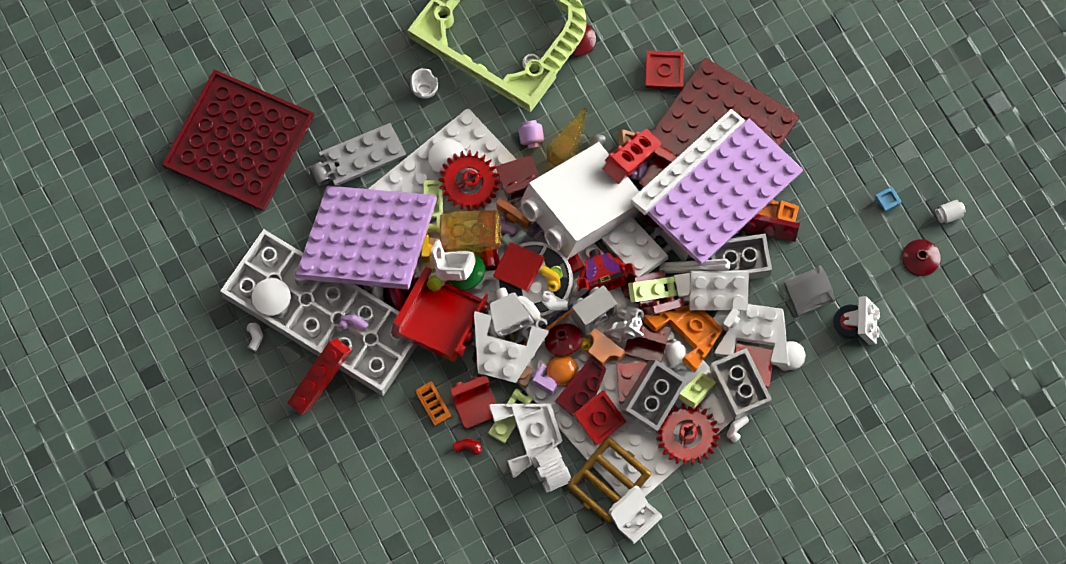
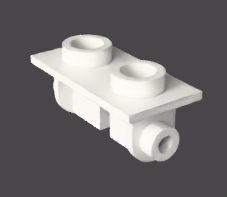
M637 317L627 321L615 322L610 330L604 331L616 342L644 335L639 331L642 321Z

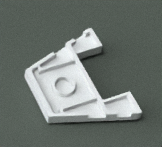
M748 304L747 310L740 311L738 315L740 320L736 327H730L715 350L717 357H727L734 354L737 341L774 346L771 358L772 365L789 367L783 309Z
M475 311L478 373L516 383L547 336L548 330L531 326L526 346L487 336L492 316Z
M551 404L488 405L494 422L514 416L526 454L507 460L513 478L532 465L531 457L551 447L554 448L563 441Z

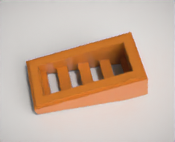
M432 381L415 390L416 396L434 426L452 417ZM430 390L432 391V392L429 393L428 395H426V396H424V397L422 396V395L425 394L426 392H428V391H430ZM436 397L432 402L426 403L429 399ZM440 404L438 408L430 410L433 406ZM442 410L445 412L436 418L434 417L435 414Z

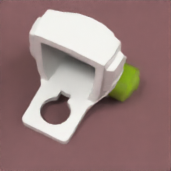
M436 240L431 250L435 267L428 277L427 287L432 291H438L445 284L446 280H466L472 273L475 265L473 252H444L440 240ZM437 248H438V251H439V255H438L439 258H437V255H436Z

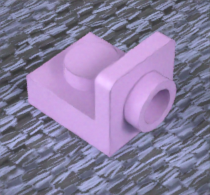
M542 364L540 368L534 370L531 376L533 378V385L553 396L557 390V384L548 376L542 377L546 371V366Z

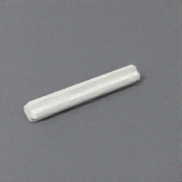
M728 259L707 260L702 266L696 261L663 262L660 264L659 271L664 270L665 274L687 273L690 271H725L730 269V261Z

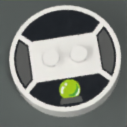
M542 242L523 243L518 246L544 256L545 259L540 269L545 265L559 274V290L555 292L550 291L547 278L539 274V271L528 292L496 279L497 290L506 288L508 295L515 293L517 296L527 298L534 303L541 314L540 317L546 319L560 311L549 310L542 303V294L545 291H550L557 301H569L574 287L572 269L562 252L551 249L548 244Z

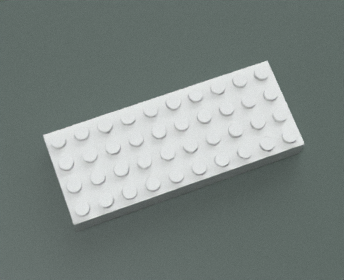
M263 229L220 292L223 298L318 357L328 342L334 339L340 340L352 351L339 370L384 396L418 346L391 334L393 322L399 311L355 284L297 279L296 272L303 253ZM268 278L279 279L290 290V305L280 314L264 316L254 307L252 292L255 286L262 280ZM344 315H356L369 323L364 331L354 325H349L347 329H342L338 325L341 321L340 318Z

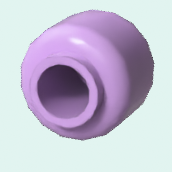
M536 120L523 122L522 126L518 128L520 143L527 145L528 149L539 147L538 143L544 141L542 125L537 123Z

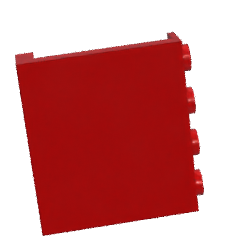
M425 266L394 320L391 334L455 362L458 356L461 357L466 348L464 344L466 341L470 342L474 333L472 331L473 327H475L474 312L485 313L489 305L486 302L488 294H485L483 299L446 282L438 291H432L427 287L428 277L432 273V269Z

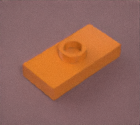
M502 198L496 203L497 210L503 212L507 220L512 223L516 222L527 230L530 228L531 221L525 217L522 211Z

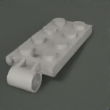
M388 123L319 152L323 162L313 165L310 170L319 186H324L331 182V180H333L335 186H338L406 157V152L391 123Z

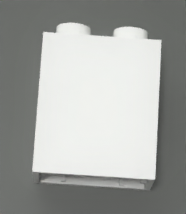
M599 142L531 181L521 199V209L525 217L529 221H536L545 231V240L550 248L555 251L560 250L566 259L597 242L629 218H636L639 212L631 204V199L640 191L628 177L618 184L602 169L606 164L604 160L609 154Z

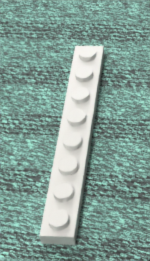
M730 109L631 199V204L644 215L648 213L681 180L736 131L745 120Z

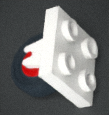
M866 296L859 297L858 306L849 304L838 309L834 315V328L840 336L846 339L862 337L869 345L877 344V338H879V328L877 326V319L880 318L879 308Z

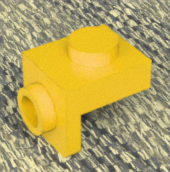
M428 234L425 236L421 249L423 263L430 262L431 250L433 248V244H429Z

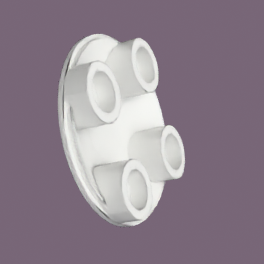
M451 139L436 142L431 147L428 155L430 167L437 173L440 170L445 171L442 165L444 163L449 165L447 158L453 160L454 153L460 157L461 151L466 156L463 146Z
M268 278L262 280L255 286L252 292L253 305L264 316L280 314L290 305V290L279 279Z

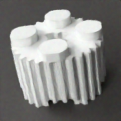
M551 447L530 458L534 468L538 467L535 473L539 481L542 482L546 493L568 484L571 478L557 447L554 449Z

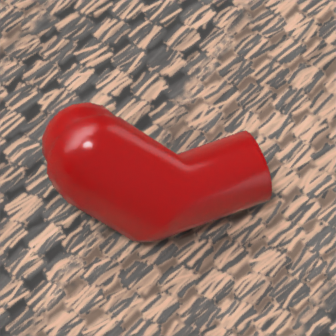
M470 438L453 443L455 452L464 449L471 450L473 455H478L482 452L481 444Z

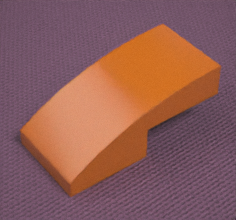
M772 200L758 214L795 222L799 206L782 200L780 202Z

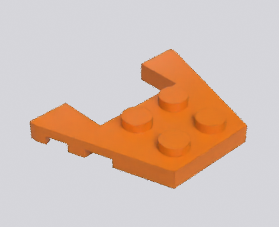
M689 305L675 308V310L669 312H660L652 316L646 315L643 318V322L653 332L670 324L694 349L685 355L682 360L693 372L697 371L723 331V328L705 310H690Z

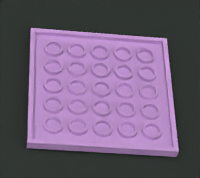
M327 186L296 272L297 279L409 289L437 201L436 195Z

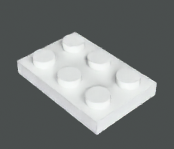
M632 217L602 238V242L619 260L625 264L632 263L635 274H631L634 277L650 273L668 259V255Z
M690 271L689 309L732 310L735 308L737 310H747L749 272Z

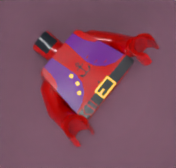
M594 249L589 252L591 259L584 261L585 267L581 269L579 278L576 281L577 289L579 292L581 289L586 288L590 292L595 287L600 288L604 285L610 291L625 286L624 276L627 278L629 273L635 274L632 263L625 264L618 258H613L610 253L601 255L599 249Z

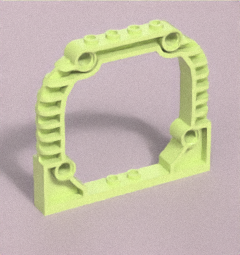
M430 0L408 29L409 38L529 112L534 109L554 82L556 74L579 45L586 30V14L581 1L556 0L558 6L568 13V20L562 32L540 60H530L527 62L524 71L507 74L502 80L487 71V68L482 64L477 65L472 62L469 56L461 55L448 47L446 29L450 28L454 23L452 11L460 0ZM533 70L539 71L536 74L531 73Z

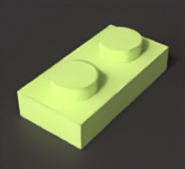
M700 372L681 391L678 399L695 408L715 388L717 382Z

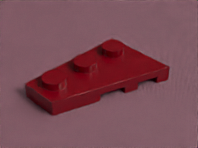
M591 356L554 402L573 416L572 414L597 395L607 368Z

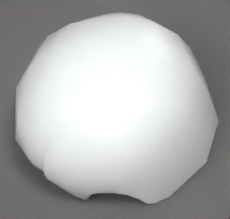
M418 69L411 76V91L418 98L428 99L437 92L438 79L432 75L431 70Z
M788 341L790 365L789 367L777 365L783 371L800 368L805 362L806 357L804 348L800 344Z

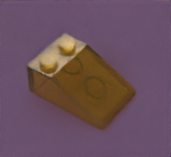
M585 107L547 146V161L554 167L578 155L587 125L588 110Z
M461 211L440 215V242L444 252L470 251L477 253L500 248L501 211Z

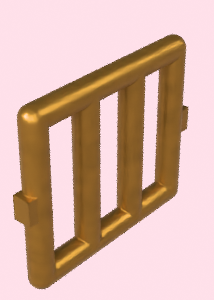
M607 437L569 481L567 488L584 502L583 505L587 509H592L607 523H611L613 519L610 514L576 485L585 477L610 500L616 503L621 498L589 471L596 462L629 490L634 486L641 488L651 476V472L634 458L635 455L632 452L626 451L611 437ZM608 447L612 448L642 474L635 483L602 456Z

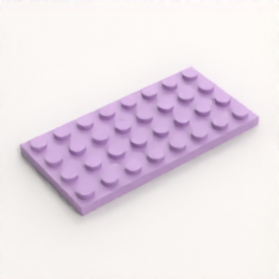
M749 118L651 208L647 214L702 266L803 172V169Z

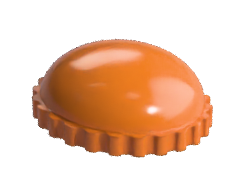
M569 355L551 357L546 366L547 376L552 378L559 387L567 386L579 372L576 360Z

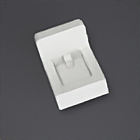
M735 308L731 311L719 310L713 319L723 330L728 332L730 327L735 328L738 324L740 311Z

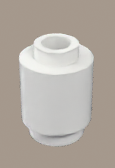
M954 200L940 205L935 212L938 221L947 224L963 218L966 210L962 202Z
M680 341L667 345L666 355L671 369L676 370V372L687 369V365L682 361L684 356L687 355L684 345H681Z

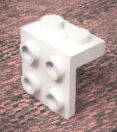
M638 486L628 490L609 510V514L618 530L633 544L663 518L661 513L647 502Z

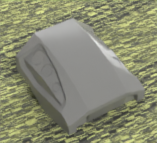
M821 265L784 281L798 317L835 301L832 286Z

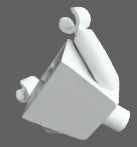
M506 288L496 290L495 294L498 300L490 303L491 309L487 314L492 316L488 329L490 337L504 340L502 337L533 324V320H536L537 328H540L538 325L539 321H544L547 325L546 319L540 317L541 314L533 302L523 296H517L515 293L508 295Z

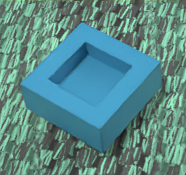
M892 186L875 196L884 213L902 203Z

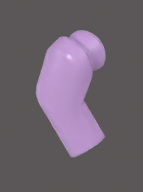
M344 315L338 323L342 329H347L349 325H354L362 331L369 324L356 315Z

